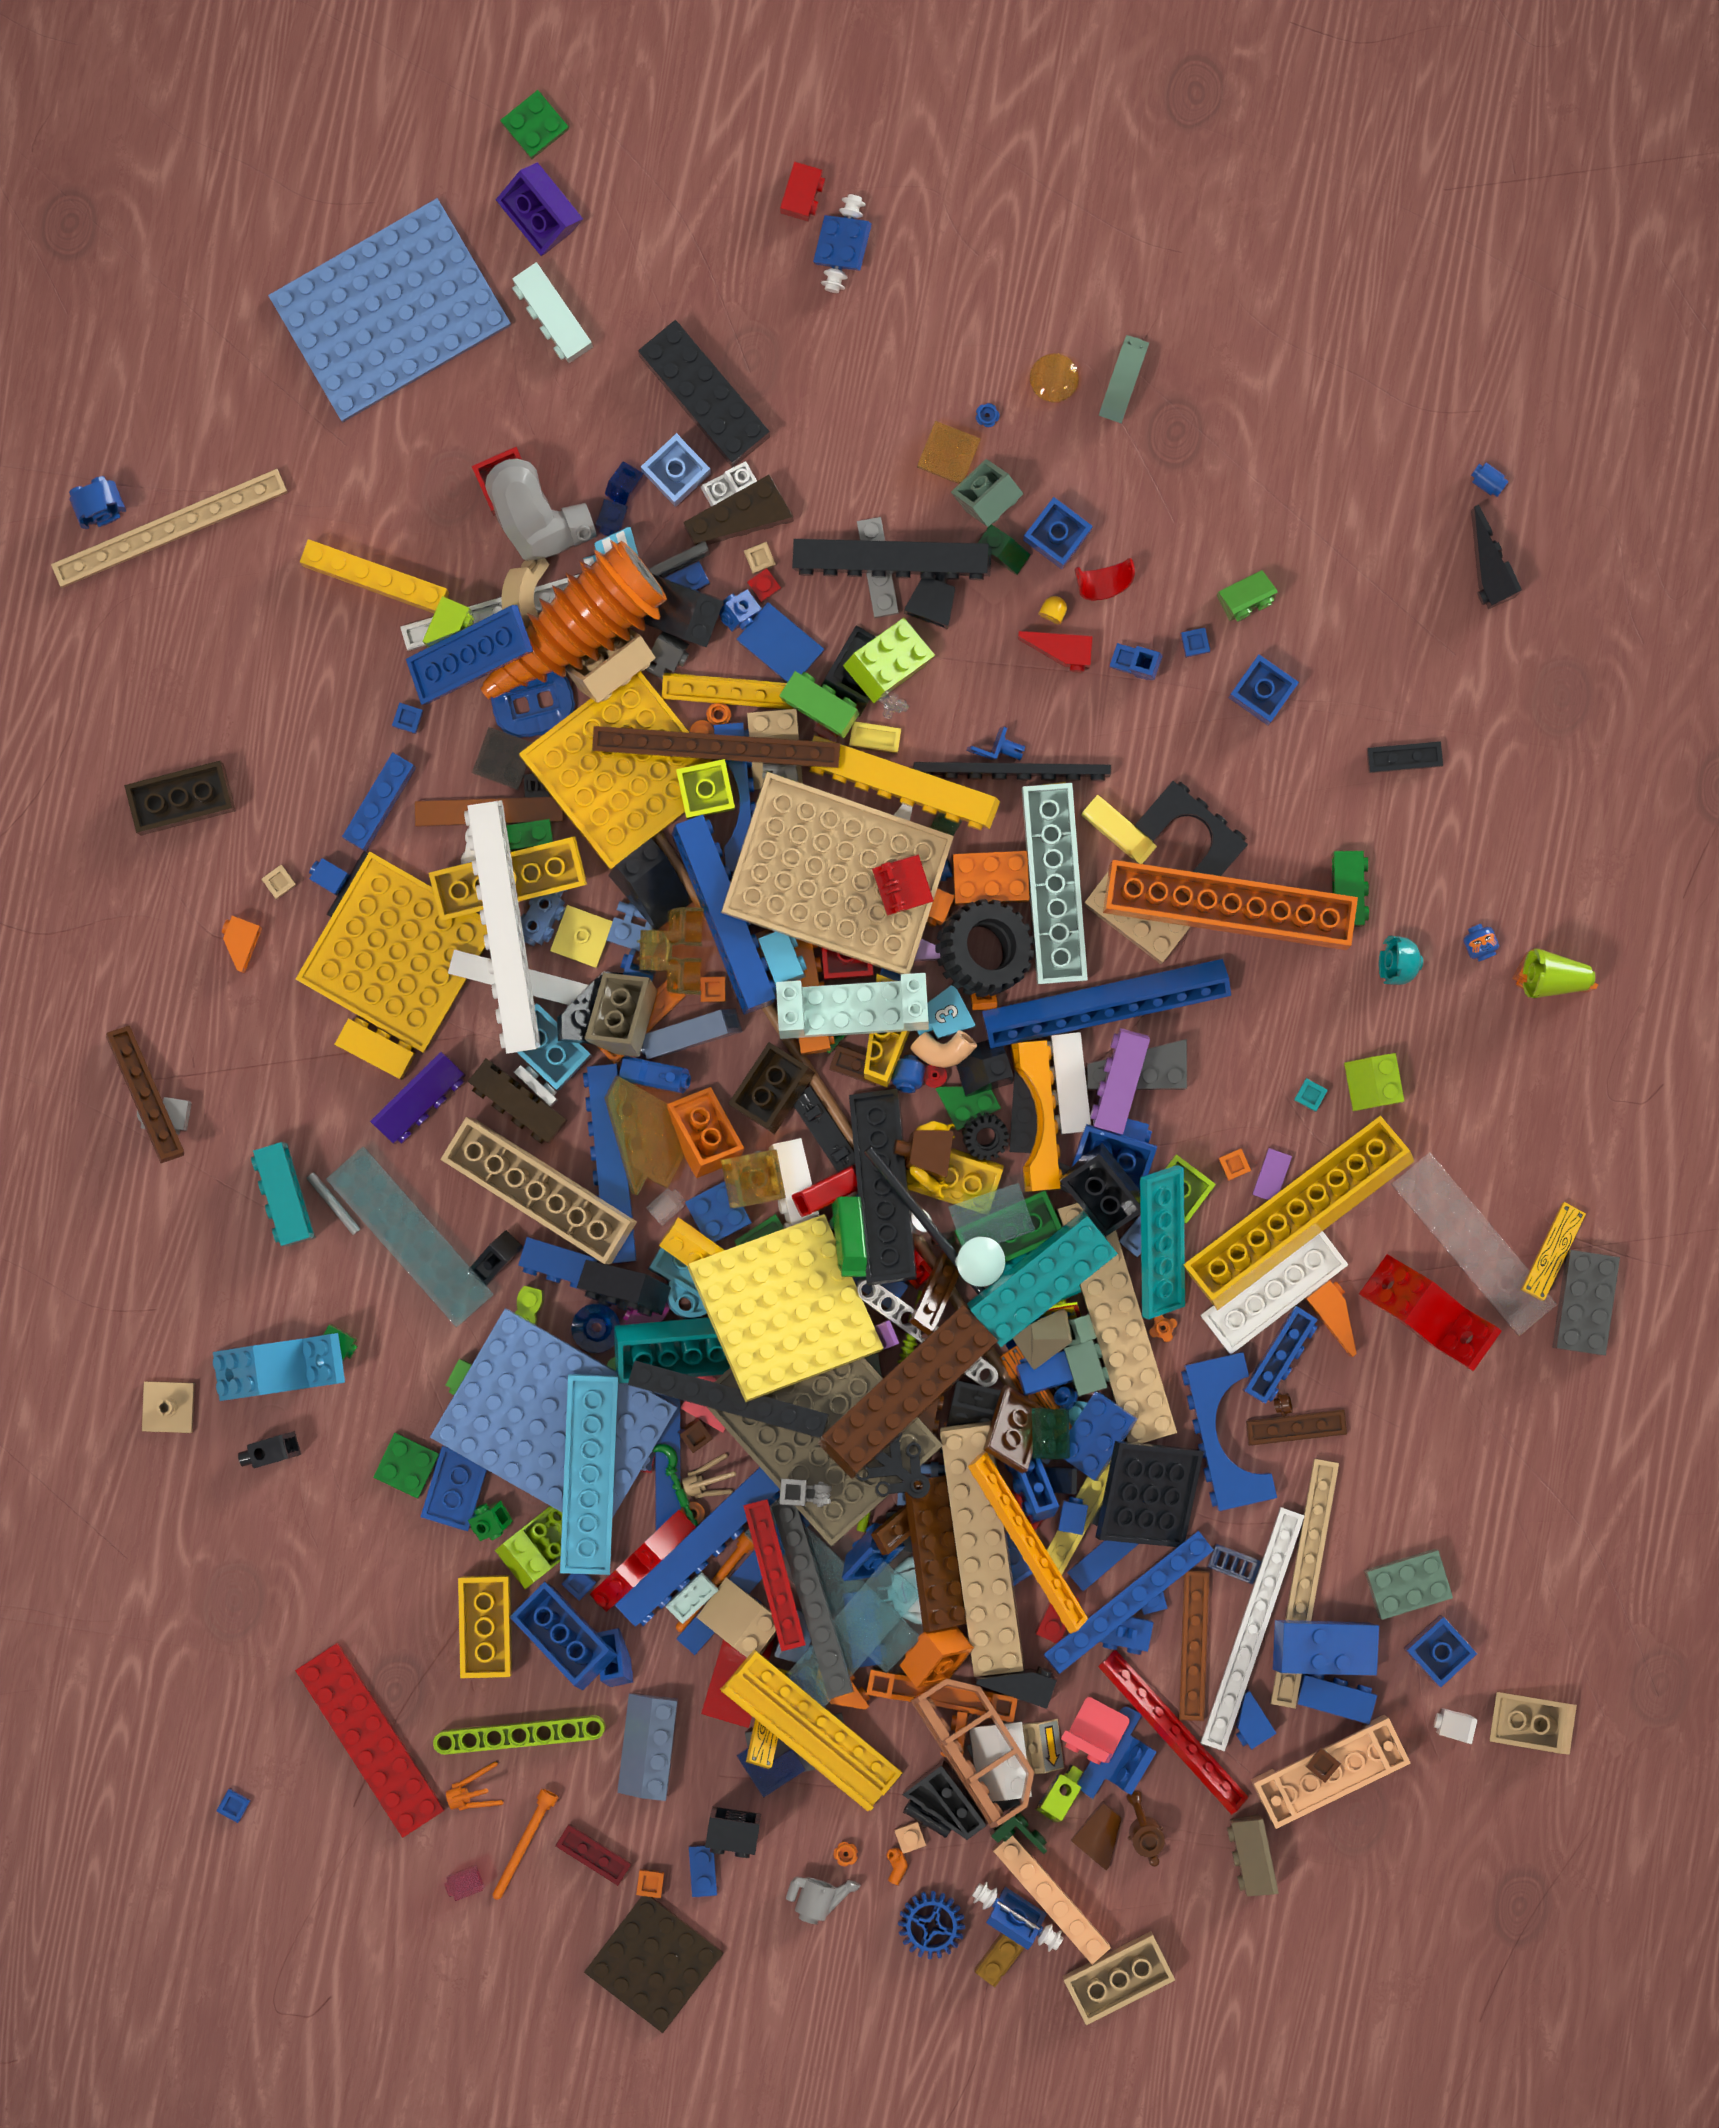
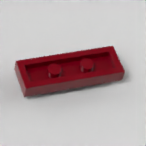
M568 1824L555 1847L617 1886L632 1864Z

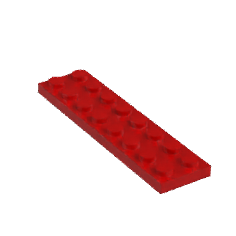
M338 1643L295 1670L402 1838L445 1810Z

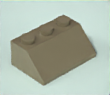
M603 973L585 1040L617 1055L639 1057L657 995V989L650 978Z
M1259 1814L1230 1820L1231 1826L1227 1827L1229 1841H1234L1236 1851L1232 1852L1234 1865L1240 1867L1241 1876H1237L1240 1891L1244 1890L1247 1896L1279 1894L1262 1817Z

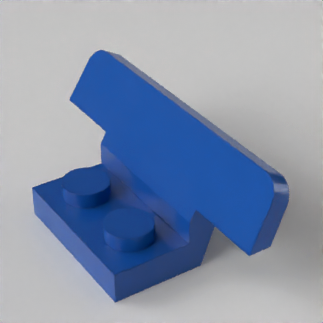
M1123 1707L1119 1711L1130 1719V1723L1110 1762H1101L1098 1765L1090 1761L1078 1782L1081 1791L1094 1799L1105 1779L1132 1795L1156 1754V1751L1147 1744L1131 1736L1142 1716L1134 1709Z

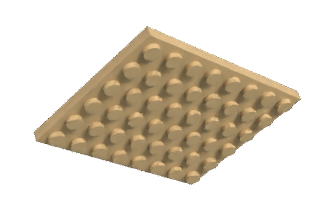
M767 772L721 913L898 974H910L933 902L887 916L872 868L919 854L934 900L954 836Z

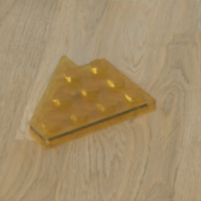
M615 1076L604 1099L631 1193L638 1195L646 1178L664 1188H668L684 1154L668 1112L667 1103L625 1079Z

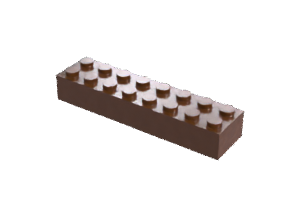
M962 1305L824 1433L818 1444L853 1479L993 1349L998 1340Z

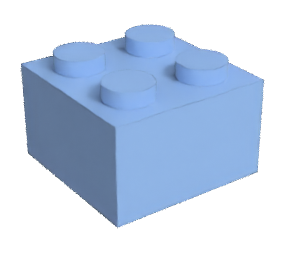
M677 433L641 466L642 473L675 507L711 475L710 468Z

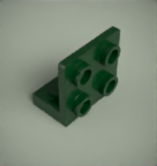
M1020 1812L1001 1825L989 1830L991 1837L999 1843L1001 1840L1006 1842L1015 1833L1014 1827L1017 1826L1043 1854L1047 1852L1045 1846L1047 1843L1046 1839L1038 1830L1034 1829L1031 1831L1028 1828L1030 1824Z

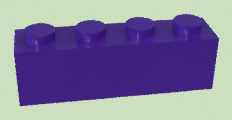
M440 1052L370 1122L393 1144H396L398 1141L402 1144L411 1136L410 1130L416 1124L421 1126L430 1117L427 1113L433 1107L438 1109L447 1100L445 1095L451 1089L455 1092L464 1084L463 1078L466 1075L446 1054Z

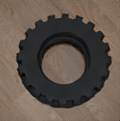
M987 899L971 902L950 914L951 916L942 924L943 929L938 931L937 940H940V943L935 945V952L940 953V958L937 959L938 966L944 967L945 972L942 974L946 979L951 978L953 980L951 985L956 989L963 987V993L972 995L976 993L977 997L997 995L1019 983L1024 978V973L1028 972L1031 967V963L1028 961L1034 958L1035 952L1030 949V946L1034 944L1033 936L1029 937L1028 931L1031 929L1028 923L1024 925L1021 921L1023 916L1019 912L1013 913V907L1007 903L1000 906L1001 902L994 899L989 902ZM977 926L984 927L992 931L999 939L1003 955L1001 964L997 969L988 970L982 968L971 958L967 947V938L972 928Z

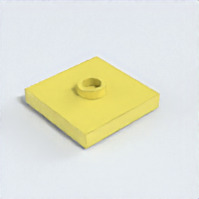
M567 905L550 951L597 968L613 921Z

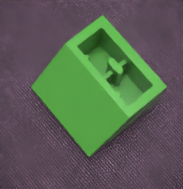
M1263 570L1219 591L1216 596L1229 621L1236 619L1239 622L1249 617L1252 610L1256 608L1262 611L1270 607L1278 592Z

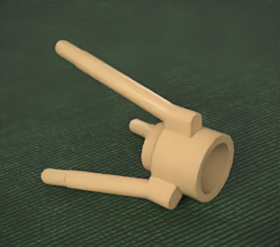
M727 1453L715 1458L699 1469L689 1472L688 1477L682 1479L688 1498L695 1496V1499L705 1496L733 1493L732 1489L703 1490H706V1485L736 1476L737 1473L735 1471L704 1480L702 1475L698 1476L728 1457Z

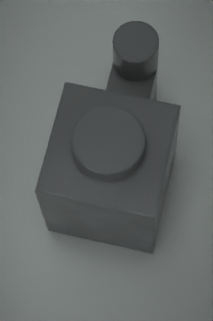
M663 631L657 637L651 650L655 656L653 662L657 663V665L650 662V666L645 670L663 679V673H671L666 669L674 672L679 665L682 667L685 665L689 657V653L686 651L690 644Z

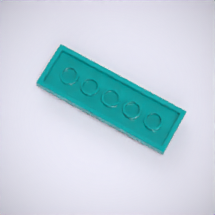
M1178 1165L1140 1177L1142 1317L1146 1319H1152L1185 1307V1267L1183 1265L1185 1264L1184 1168Z

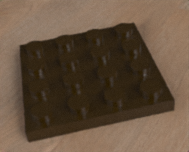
M641 1896L584 1973L661 2033H664L724 1952L653 1897Z

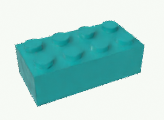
M280 1142L253 1150L254 1156L251 1157V1162L254 1170L260 1173L261 1180L258 1181L261 1194L267 1197L268 1204L265 1205L268 1218H272L275 1224V1228H272L275 1242H279L281 1246L287 1247L314 1239L315 1235L288 1144Z

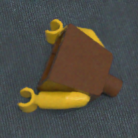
M931 1121L917 1127L909 1135L908 1142L896 1139L893 1154L906 1156L905 1168L910 1171V1174L918 1182L930 1190L933 1198H945L941 1194V1189H948V1185L940 1184L939 1182L946 1179L948 1175L952 1140L955 1138V1135L953 1136L954 1131H950V1129L955 1128V1125H945L936 1121Z

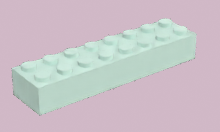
M1072 783L1022 787V802L1037 985L1087 981Z

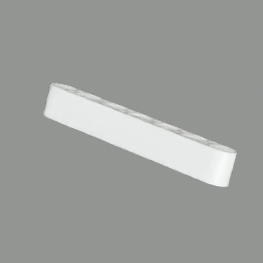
M866 1277L859 1278L855 1282L858 1295L865 1303L921 1343L927 1339L922 1338L921 1330L910 1322L907 1324H902L901 1316L904 1312H910L912 1316L914 1311L912 1307L880 1284L872 1285L871 1293L863 1296L861 1288L866 1284ZM890 1297L892 1300L891 1307L883 1310L881 1307L882 1300ZM981 1359L965 1374L984 1387L994 1385L998 1379L997 1370L984 1359ZM988 1368L990 1371L989 1377L986 1380H980V1372Z

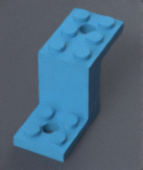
M338 1333L213 1352V1367L216 1372V1390L219 1395V1401L345 1383Z

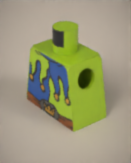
M1070 1764L1064 1775H1056L1035 1810L1055 1823L1061 1822L1081 1790V1787L1076 1783L1083 1772ZM1061 1786H1064L1067 1790L1065 1796L1060 1793Z

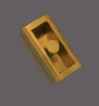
M1000 1933L974 1968L975 1973L993 1987H996L1001 1980V1976L1005 1975L1024 1947Z

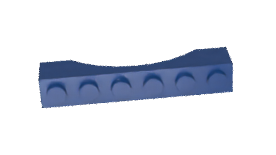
M743 723L714 725V734L749 737V729H744ZM725 761L734 775L740 796L737 825L724 847L725 863L729 867L731 874L734 873L755 809V802H750L749 793L754 792L753 777L748 778L747 768H752V762Z

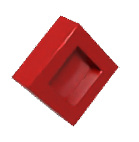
M767 568L747 582L761 603L781 590V587Z

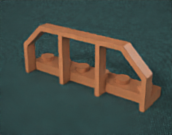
M945 1679L911 1700L990 1828L1001 1825L1028 1807L1034 1771L980 1686ZM944 1686L975 1692L987 1711L951 1736L948 1733V1730H950L948 1724L942 1717L939 1718L934 1711L936 1706L929 1697ZM988 1717H991L1011 1751L976 1773V1769L971 1761H966L961 1754L963 1749L956 1738ZM1015 1755L1026 1772L1020 1805L1003 1816L999 1805L996 1802L992 1803L989 1798L990 1791L983 1781L979 1782L978 1779Z

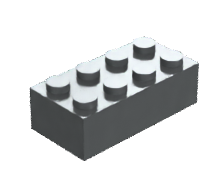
M1568 1250L1564 1263L1552 1348L1606 1356L1620 1257Z

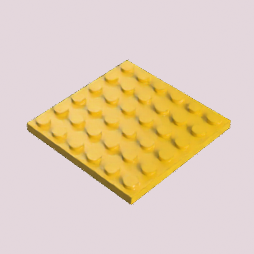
M641 671L632 676L626 685L619 686L614 690L608 699L597 703L590 698L519 753L520 758L610 870L685 813L676 769L713 762L711 759L592 751L594 726L689 733Z
M369 852L297 975L296 980L425 1053L467 978L448 974L453 951L458 950L481 956L485 949L484 935L488 934L487 927L482 925L480 914L476 912L441 921L431 886Z

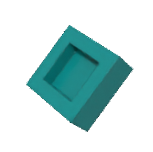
M1306 1078L1294 1101L1316 1112L1328 1090Z

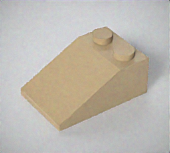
M796 709L747 713L749 737L799 740ZM752 762L754 790L761 789L764 781V778H762L764 771L763 763ZM796 765L798 782L803 784L801 766Z
M727 1577L697 1616L700 1621L746 1657L754 1649L762 1655L777 1635L771 1610Z
M1497 1692L1490 1742L1570 1755L1577 1705Z

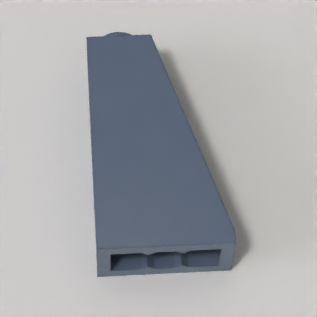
M736 1009L718 1010L645 1034L641 1052L647 1059H655L741 1033L742 1028Z

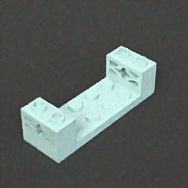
M926 973L901 974V981L802 987L801 981L776 982L780 1039L929 1030Z

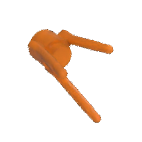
M495 1761L464 1780L452 1784V1789L446 1791V1798L450 1809L459 1808V1811L468 1808L503 1805L504 1802L502 1800L468 1803L470 1798L486 1794L488 1789L469 1793L466 1787L462 1788L496 1767L498 1762Z

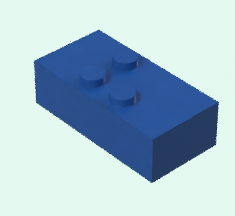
M545 1581L510 1616L516 1625L575 1687L584 1690L618 1656L566 1599Z
M1275 1620L1273 1670L1292 1674L1377 1675L1379 1625L1370 1622Z

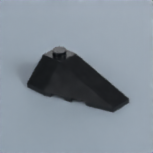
M1477 505L1471 510L1478 588L1480 590L1477 594L1482 605L1486 604L1487 608L1491 609L1514 599L1522 589L1509 561L1503 562L1502 548L1499 542L1497 543L1496 540L1492 541V529L1480 506Z

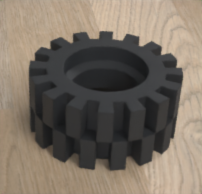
M984 1112V1115L978 1113L976 1114L977 1118L971 1117L969 1118L971 1122L969 1124L965 1123L964 1127L966 1129L962 1131L964 1136L962 1138L963 1142L974 1157L977 1156L980 1160H983V1158L991 1160V1157L994 1156L996 1159L999 1157V1152L1002 1154L1005 1152L1004 1146L1008 1147V1129L996 1115L992 1114L991 1116L987 1112ZM990 1128L994 1131L995 1137L990 1144L982 1145L977 1142V1134L981 1129Z

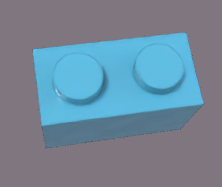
M778 932L758 938L775 984L776 982L796 981L805 977L803 970H806L807 966L803 956H797L795 947H798L796 938Z

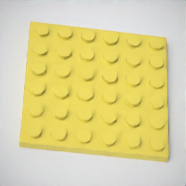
M825 1214L689 1263L687 1266L745 1402L883 1350L882 1343L864 1302L858 1295L853 1277H841L837 1261L836 1240Z

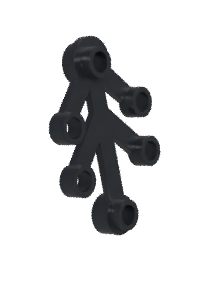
M902 1433L890 1444L891 1458L883 1451L875 1458L884 1467L869 1468L866 1466L864 1470L868 1473L867 1477L861 1478L859 1474L856 1476L857 1480L861 1482L867 1481L869 1478L897 1476L904 1481L896 1484H889L885 1481L879 1482L875 1487V1493L879 1497L907 1492L912 1498L919 1499L926 1496L930 1490L928 1478L921 1474L919 1460L921 1446L918 1443H910L905 1450L906 1455L910 1457L911 1474L902 1466L899 1442ZM911 1446L917 1448L918 1453L916 1455H912L909 1452ZM915 1481L921 1482V1490L914 1488L913 1484ZM880 1485L886 1486L887 1493H880L878 1487Z

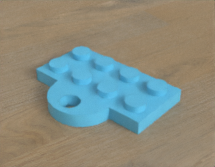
M660 1247L648 1270L669 1282L668 1286L671 1289L667 1303L670 1309L676 1315L685 1319H696L707 1313L687 1265ZM681 1298L690 1300L691 1309L689 1311L680 1309L679 1300Z

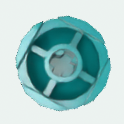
M1388 936L1383 944H1387L1385 951H1380L1379 954L1380 978H1385L1386 981L1383 983L1388 985L1407 984L1422 969L1423 957L1417 945L1410 939L1400 936Z

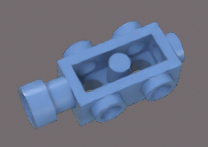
M564 891L530 899L529 910L521 916L524 942L534 947L536 943L542 945L544 941H550L554 933L552 926L555 920L560 921L566 909L563 907L565 902L560 899ZM547 900L549 902L548 907L545 909L541 908L543 902ZM532 922L537 923V928L535 930L529 929Z

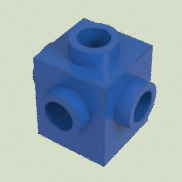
M747 589L737 596L733 593L725 598L719 615L723 624L728 626L731 632L739 627L744 630L754 622V617L762 608Z

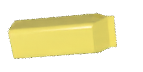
M1099 795L1092 800L1081 814L1083 818L1139 864H1143L1157 847L1143 832Z

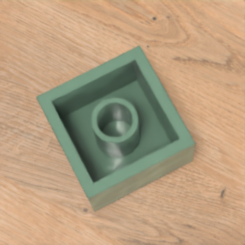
M987 459L951 491L962 508L987 527L995 523L1000 518V515L1013 506L1023 495V492L1010 475Z
M1089 1340L1062 1349V1351H1065L1077 1396L1107 1388L1106 1382H1109L1110 1379L1106 1367H1101L1098 1359L1103 1357L1099 1343Z

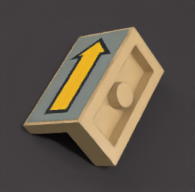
M1058 1719L1022 1724L1027 1761L1034 1774L1064 1769Z

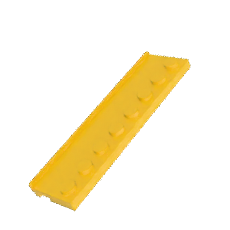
M755 1649L725 1685L720 1688L724 1694L866 1811H871L874 1808L873 1805L882 1795H885L902 1774L900 1769Z

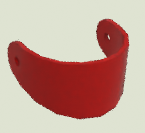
M1131 558L1117 565L1102 569L1081 571L1080 567H1076L1074 570L1080 596L1091 601L1108 599L1122 593L1131 585L1135 577V567Z

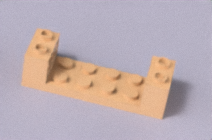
M1382 1715L1370 1721V1724L1362 1725V1730L1323 1748L1341 1763L1326 1783L1305 1766L1315 1753L1276 1772L1274 1769H1271L1251 1779L1275 1829L1411 1764L1390 1719L1386 1715Z

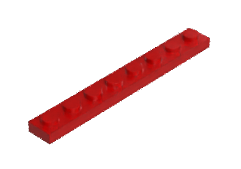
M1117 1650L1112 1651L1098 1666L1100 1670L1231 1815L1237 1812L1249 1797Z

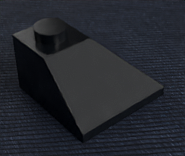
M988 1040L976 1043L977 1047L973 1052L956 1065L965 1097L1013 1084V1073L1004 1047L1000 1046L990 1049Z

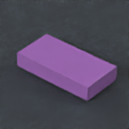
M1268 1148L1252 1195L1269 1200L1279 1193L1292 1156Z

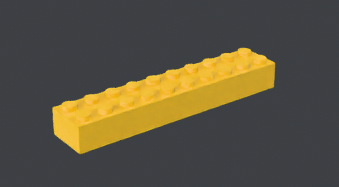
M1380 1115L1183 1264L1185 1269L1214 1307L1219 1310L1412 1164L1414 1159L1411 1151Z

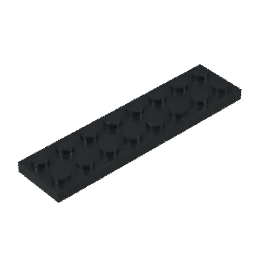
M896 1088L849 1095L858 1197H861L867 1255L866 1283L868 1286L916 1280L917 1272L911 1211L864 1153L868 1147L872 1146L909 1192L905 1156L893 1154L895 1140L904 1141L899 1091Z

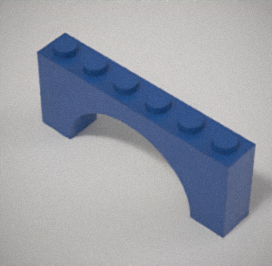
M1244 1352L1184 1365L1185 1371H1181L1184 1386H1189L1191 1394L1186 1397L1189 1409H1194L1196 1416L1192 1423L1195 1434L1200 1433L1202 1443L1198 1444V1449L1204 1452L1203 1458L1206 1459L1207 1467L1203 1468L1206 1482H1211L1213 1492H1209L1212 1507L1216 1506L1218 1511H1223L1277 1498L1272 1474L1251 1473L1236 1466L1224 1453L1216 1433V1413L1221 1398L1234 1383L1249 1377Z

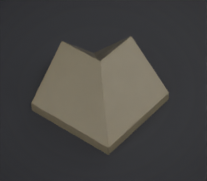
M1064 1308L1030 1324L1013 1337L1018 1348L1034 1370L1072 1342L1068 1315Z

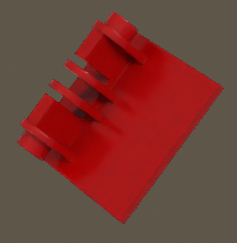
M919 854L872 868L887 916L934 902Z

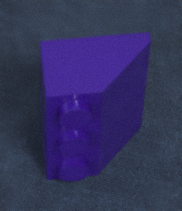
M538 162L521 169L496 198L498 204L540 256L546 254L570 235L583 220Z

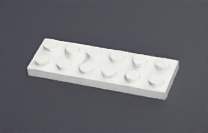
M1322 1231L1222 1308L1217 1310L1213 1305L1200 1316L1231 1355L1339 1273L1348 1264Z

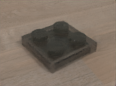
M489 727L472 774L519 791L528 767L520 758L519 753L531 745L532 742Z

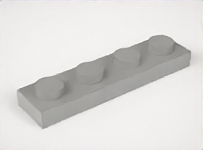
M881 517L857 521L860 540L885 541ZM866 573L874 618L899 614L892 574H886V578L871 577L872 573Z

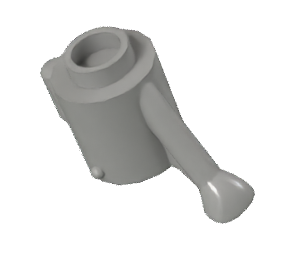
M797 1876L790 1883L786 1900L794 1902L799 1887H802L795 1911L800 1914V1920L817 1925L818 1921H825L831 1911L850 1892L857 1891L861 1884L856 1881L847 1880L845 1884L835 1887L822 1880Z

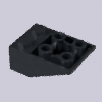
M957 1381L953 1391L946 1427L992 1422L1001 1390Z

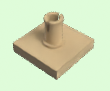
M145 1381L142 1431L193 1433L195 1383Z

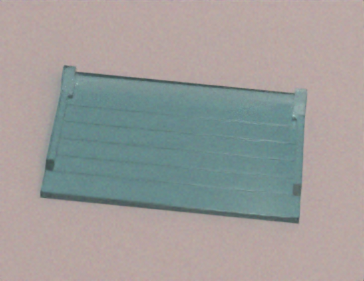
M1019 1183L948 1207L961 1246L970 1239L979 1236L1001 1243L1035 1231Z

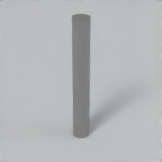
M314 1172L310 1174L307 1180L352 1235L361 1230L319 1177Z

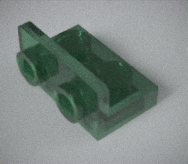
M1032 1408L1033 1458L1045 1460L1070 1458L1068 1409Z

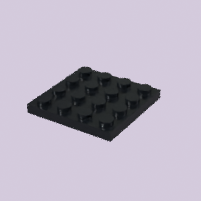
M1115 1441L1095 1538L1105 1541L1179 1547L1186 1540L1204 1452L1191 1448Z

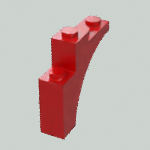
M678 1510L590 1593V1596L597 1605L607 1612L696 1528L695 1525Z

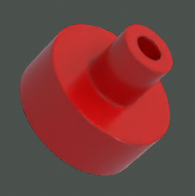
M931 1065L925 1067L923 1082L930 1088L941 1087L947 1079L945 1068ZM936 1073L937 1077H933L932 1074Z

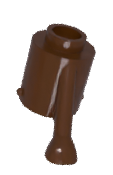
M1134 1791L1132 1795L1128 1794L1126 1796L1127 1801L1133 1806L1137 1817L1130 1826L1128 1839L1131 1840L1136 1852L1141 1856L1148 1857L1150 1865L1156 1867L1159 1865L1157 1855L1163 1850L1165 1844L1162 1832L1163 1827L1159 1826L1155 1819L1145 1816L1141 1805L1142 1794L1140 1791Z

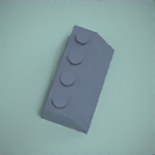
M629 1693L617 1793L644 1799L666 1801L678 1705L677 1698Z

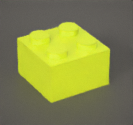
M725 759L676 769L687 820L700 815L707 816L735 810Z

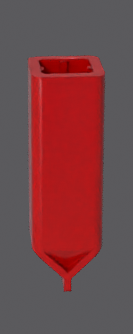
M855 1164L792 1194V1199L800 1216L810 1215L832 1204L837 1197H846L858 1191Z

